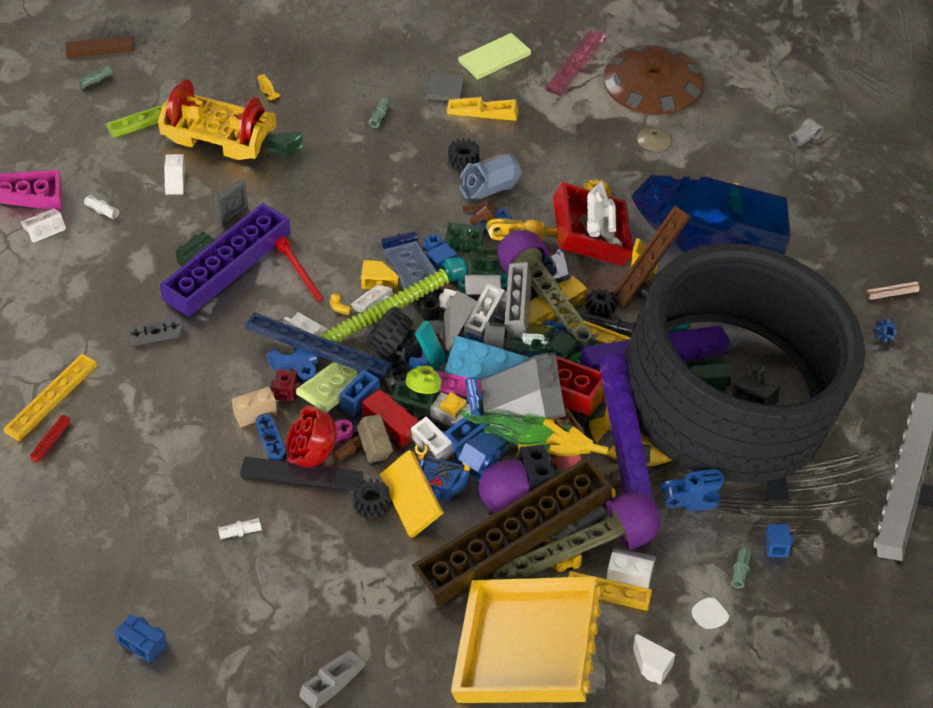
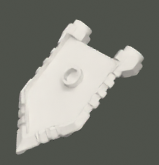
M600 182L587 196V232L591 237L601 235L608 243L614 245L617 243L618 246L622 247V242L614 237L616 231V207L614 201L608 199L604 185Z

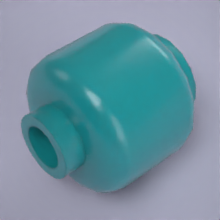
M461 257L447 258L440 267L448 275L449 282L459 281L461 277L469 273V266Z

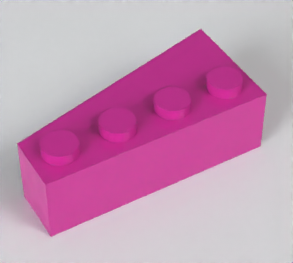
M60 171L0 174V203L49 210L54 208L57 211H62V179Z

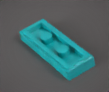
M423 321L415 336L434 371H437L440 366L448 361V358L430 322Z

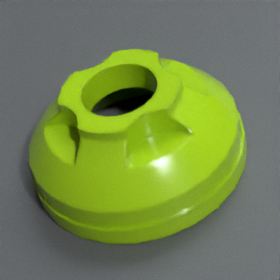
M418 366L408 372L406 385L415 392L432 394L440 390L441 377L430 366Z

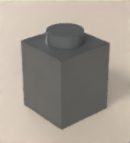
M486 322L483 344L502 349L505 324Z

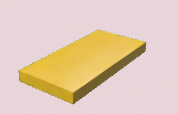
M408 450L380 473L385 486L389 487L390 497L410 537L414 538L443 514L412 451Z

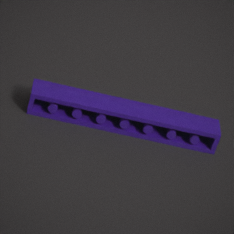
M721 325L668 333L675 350L684 362L724 355L731 342ZM630 340L583 347L579 361L581 365L600 371L599 363L604 355L625 353Z
M625 353L605 354L599 366L623 493H640L653 500Z

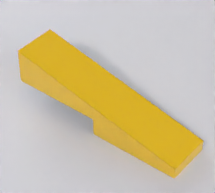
M482 97L449 100L447 114L517 121L519 109L516 99L483 102Z

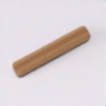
M917 281L872 288L866 291V296L868 300L915 293L919 291L920 285Z

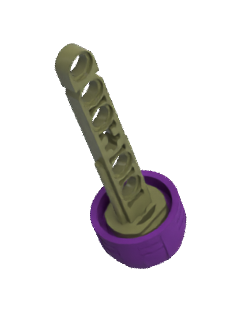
M515 230L508 233L501 240L498 247V259L503 270L508 275L509 264L528 262L532 274L531 286L541 299L545 300L568 333L571 334L574 341L579 346H589L593 341L590 328L586 323L583 324L581 316L562 293V288L542 263V259L550 256L546 245L535 233L528 230ZM536 273L543 274L539 278L533 277V275ZM545 285L552 286L549 290L542 289ZM564 309L570 310L566 315L560 313ZM572 322H578V323H580V324H579L578 326H576V327H571V326H570V323H572ZM583 334H587L589 336L585 340L579 339V336Z
M520 459L494 463L482 474L479 482L480 497L484 504L493 512L500 511L529 493L527 472ZM618 464L596 466L601 473H604V477L611 486L622 484L621 477H614L615 473L619 471ZM564 469V470H556V475L560 474L561 472L565 471L566 469Z
M625 493L608 500L609 519L514 559L511 563L509 562L493 572L494 580L524 578L618 537L628 551L640 547L651 541L658 533L661 523L659 509L652 499L640 493ZM598 532L603 533V535L598 537L593 536L595 533ZM579 540H583V541H584V543H582V544H579V545H576V544H575V542H577V541H579ZM539 557H546L545 560L537 561ZM520 565H527L524 569H517ZM501 573H508L505 577H498Z

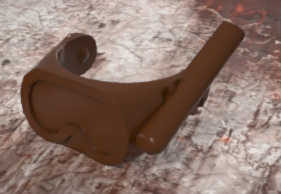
M486 200L478 205L463 206V211L473 210L475 214L470 218L472 225L478 224L483 219L489 221L496 217L497 209L490 200Z

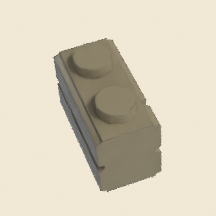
M381 415L362 418L357 426V430L364 451L367 453L368 462L373 463L386 460L392 453L393 448Z

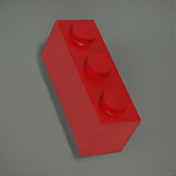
M379 389L362 401V414L365 417L380 414L388 436L402 448L413 441L411 428L419 420L415 416L410 415L402 405L394 402L390 395L385 394Z

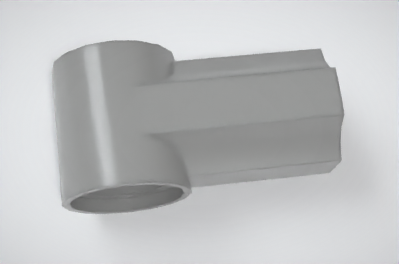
M808 118L804 121L801 128L790 134L789 139L793 146H801L811 139H819L824 132V127L813 119Z

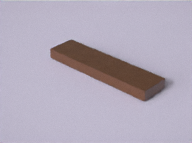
M132 36L65 42L67 57L133 51Z

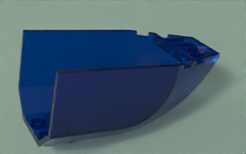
M650 175L631 195L640 213L656 232L674 206L691 216L672 243V246L683 254L695 248L698 249L702 246L721 243L754 245L784 255L786 253L791 237L787 197L709 177H700V180L690 179V176H684L682 179H673V176Z

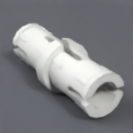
M88 195L84 200V204L96 210L98 214L106 215L112 220L119 215V210L108 205L104 200H98L92 195Z
M259 518L243 522L239 520L234 524L218 527L220 539L223 540L233 536L243 537V534L261 531Z

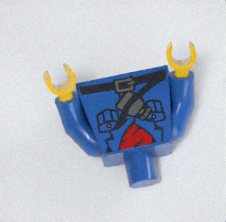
M419 444L416 445L415 451L418 454L416 459L437 501L439 499L448 501L452 495H456L466 488L471 474V467L463 463L465 465L463 469V465L428 456L424 459V455L428 452L427 446L425 445V451L420 453L418 452Z

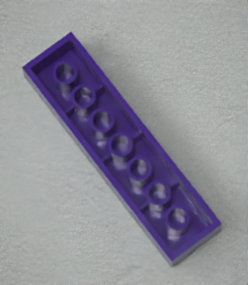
M261 203L160 284L162 300L187 317H190L276 247L275 242L279 238L288 237L291 234L289 218L265 203Z

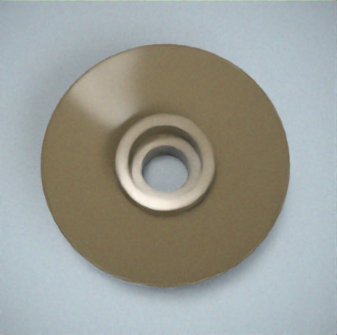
M657 127L645 128L637 136L639 146L650 152H661L668 149L672 140L667 131Z

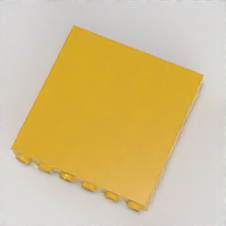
M596 577L472 580L451 689L456 702H586V695L590 692L589 673L593 672L591 658L592 654H595L596 649L594 635L598 634L596 620L600 616L599 598L603 597V588L598 584Z

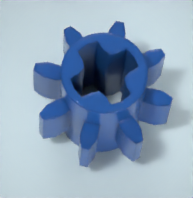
M436 234L429 235L427 238H424V243L422 244L423 251H430L444 244L445 241L441 240V236Z
M890 319L876 321V325L872 328L875 335L874 338H880V342L894 340L893 337L897 333L895 323H890Z

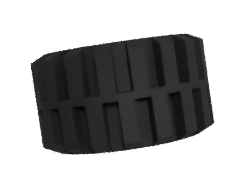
M394 306L376 323L367 336L365 344L381 357L386 358L397 349L412 328L413 320Z

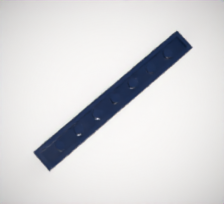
M255 312L245 323V329L362 372L365 370L382 380L385 379L392 368V363Z

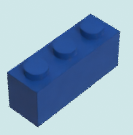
M492 425L467 441L458 459L479 472L484 468H488L492 462H497L502 455H507L511 448L509 444L512 438Z

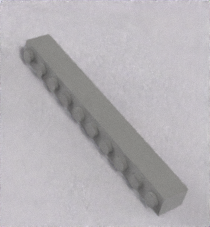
M917 393L916 400H912V415H908V429H904L903 433L904 444L901 443L899 448V455L901 456L895 462V470L897 471L891 477L892 489L887 491L888 504L883 506L882 516L884 518L879 521L878 532L880 533L874 539V548H877V556L881 558L903 561L919 494L933 446V394Z

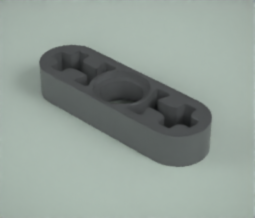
M169 319L134 326L128 330L129 342L133 345H142L176 338L183 334V324L179 319ZM153 330L161 331L158 334H151Z

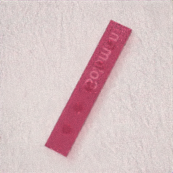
M589 30L546 85V91L561 96L603 42L605 35Z

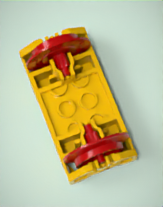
M186 79L173 88L169 100L167 99L162 106L158 123L160 134L167 136L177 144L193 147L199 139L222 145L224 156L242 160L247 158L256 159L264 138L269 131H273L276 127V117L274 112H265L258 97L251 98L246 107H241L194 95V86L190 80Z

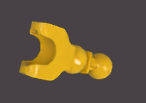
M493 218L486 223V229L494 240H502L508 233L515 230L531 231L542 242L544 237L558 239L556 227L545 226L543 221L539 223L533 219L523 222L507 218Z

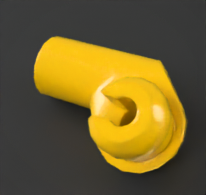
M333 293L331 299H329L333 311L350 316L352 307L343 305L340 301V294Z

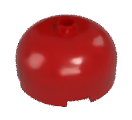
M306 406L300 411L302 415L298 421H293L286 441V451L289 452L288 462L301 467L312 468L322 464L329 457L335 445L337 431L333 418L326 411L313 406Z

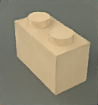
M269 386L232 398L233 412L240 427L255 423L256 418L262 414H268L272 417L277 415L276 400Z

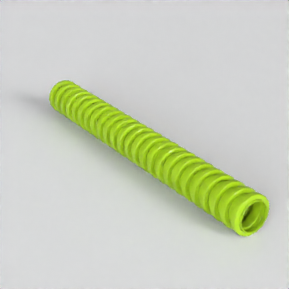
M439 269V272H434V275L430 274L428 278L424 277L423 281L419 280L413 286H408V289L404 288L398 294H393V297L389 296L388 300L384 299L383 302H378V305L374 304L373 308L369 307L367 311L363 310L362 314L358 313L357 316H352V319L348 318L347 322L343 321L341 325L337 324L336 328L332 327V330L328 329L326 333L322 332L320 337L340 343L342 339H347V336L351 337L352 333L356 334L358 330L362 331L363 327L367 328V325L371 326L373 322H378V319L390 308L395 306L402 309L404 305L408 306L409 302L412 304L414 300H419V297L423 298L424 294L428 295L429 292H434V289H439V286L443 287L444 284H448V275L443 269Z

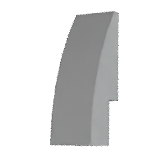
M349 650L320 668L317 676L302 684L299 697L311 708L320 707L344 688L365 666V662Z

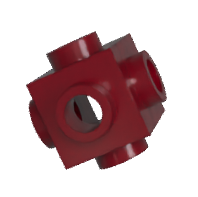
M277 369L275 380L271 381V392H274L275 400L294 401L296 390L300 387V382H297V371Z

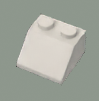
M615 547L611 555L607 579L648 589L656 556Z

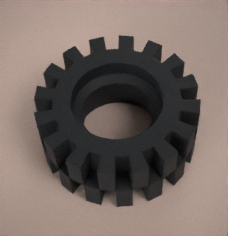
M462 138V141L456 139V142L453 141L452 145L450 144L448 148V161L450 165H454L456 169L460 167V170H463V167H466L468 163H478L479 145L474 140L471 142V139L465 141V138Z
M373 478L369 479V482H366V479L362 480V484L358 483L357 488H354V508H356L358 513L361 511L362 516L367 514L368 518H371V514H374V518L378 517V513L383 515L384 510L387 512L388 506H390L389 487L385 486L383 481L380 483L379 479H376L375 482H373ZM368 495H377L379 496V499L370 502L366 501L364 497Z

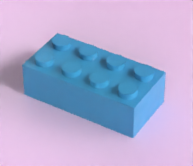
M456 336L444 373L466 378L477 377V380H484L529 359V357Z

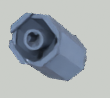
M511 154L496 155L475 164L468 163L460 175L463 183L460 184L459 189L466 199H482L502 190L510 191L519 180V177H521L522 170L515 156Z

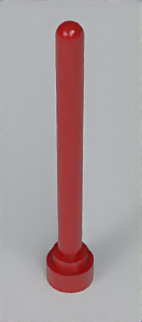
M287 237L279 238L275 242L278 251L285 253L316 301L322 302L323 296L292 252L289 239Z

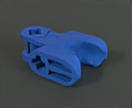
M294 347V353L291 355H282L275 349L267 352L268 363L275 372H277V369L297 371V382H300V386L316 375L315 365L318 364V360L315 354Z
M716 469L688 473L685 479L664 482L661 484L660 489L666 496L664 499L665 506L667 508L683 507L688 511L718 507L720 495L716 490L723 486L724 475Z

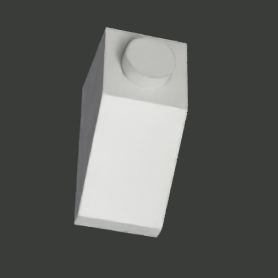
M172 154L165 157L166 195L184 193L186 172L184 154Z
M636 634L633 650L640 672L649 681L661 685L673 666L675 654Z

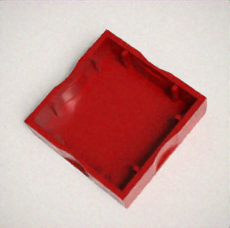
M562 182L553 195L559 248L624 267L633 253L626 201L607 195L608 199L614 201L616 207V231L614 237L622 242L621 247L617 243L615 245L608 243L604 237H602L604 241L586 236L579 217L583 214L588 215L587 196L590 191Z

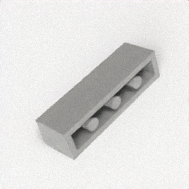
M528 262L509 264L505 327L509 338L528 337L532 274Z

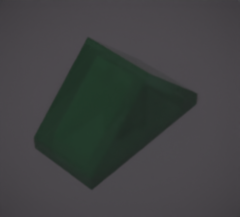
M302 131L267 134L269 150L287 160L303 147Z

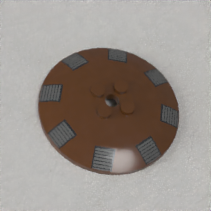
M644 45L626 49L615 55L606 65L604 85L608 94L625 108L644 114L663 115L675 113L691 106L702 93L704 77L697 63L686 54L664 46Z

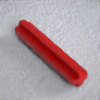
M61 415L29 455L32 461L40 462L69 425L70 418L68 416Z

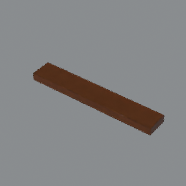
M674 206L613 292L618 304L624 308L628 307L691 216Z

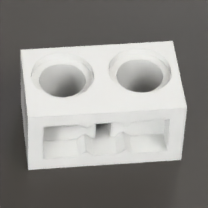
M427 417L411 428L413 441L419 444L423 451H425L426 445L429 457L445 461L454 454L452 442Z

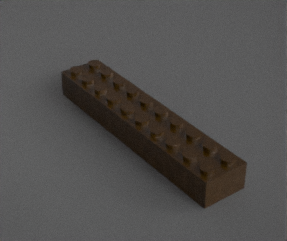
M587 456L412 564L415 577L434 604L439 607L471 587L472 580L484 579L612 499L611 485Z

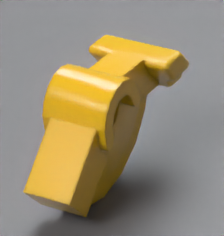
M265 74L257 76L260 90L263 94L266 93L269 96L267 97L269 101L280 97L279 93L274 92V88Z
M578 554L551 567L555 568L559 573L565 572L570 567L577 569L581 566L582 555Z

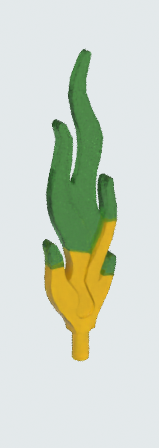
M464 410L461 411V415L476 424L500 425L514 431L511 432L496 426L484 427L485 433L496 434L516 444L544 445L546 452L553 455L566 457L590 454V452L603 455L608 453L609 447L593 444V440L587 438L575 427L565 423L562 424L561 429L552 421L541 417L523 415V422L525 423H522L505 415L476 416Z

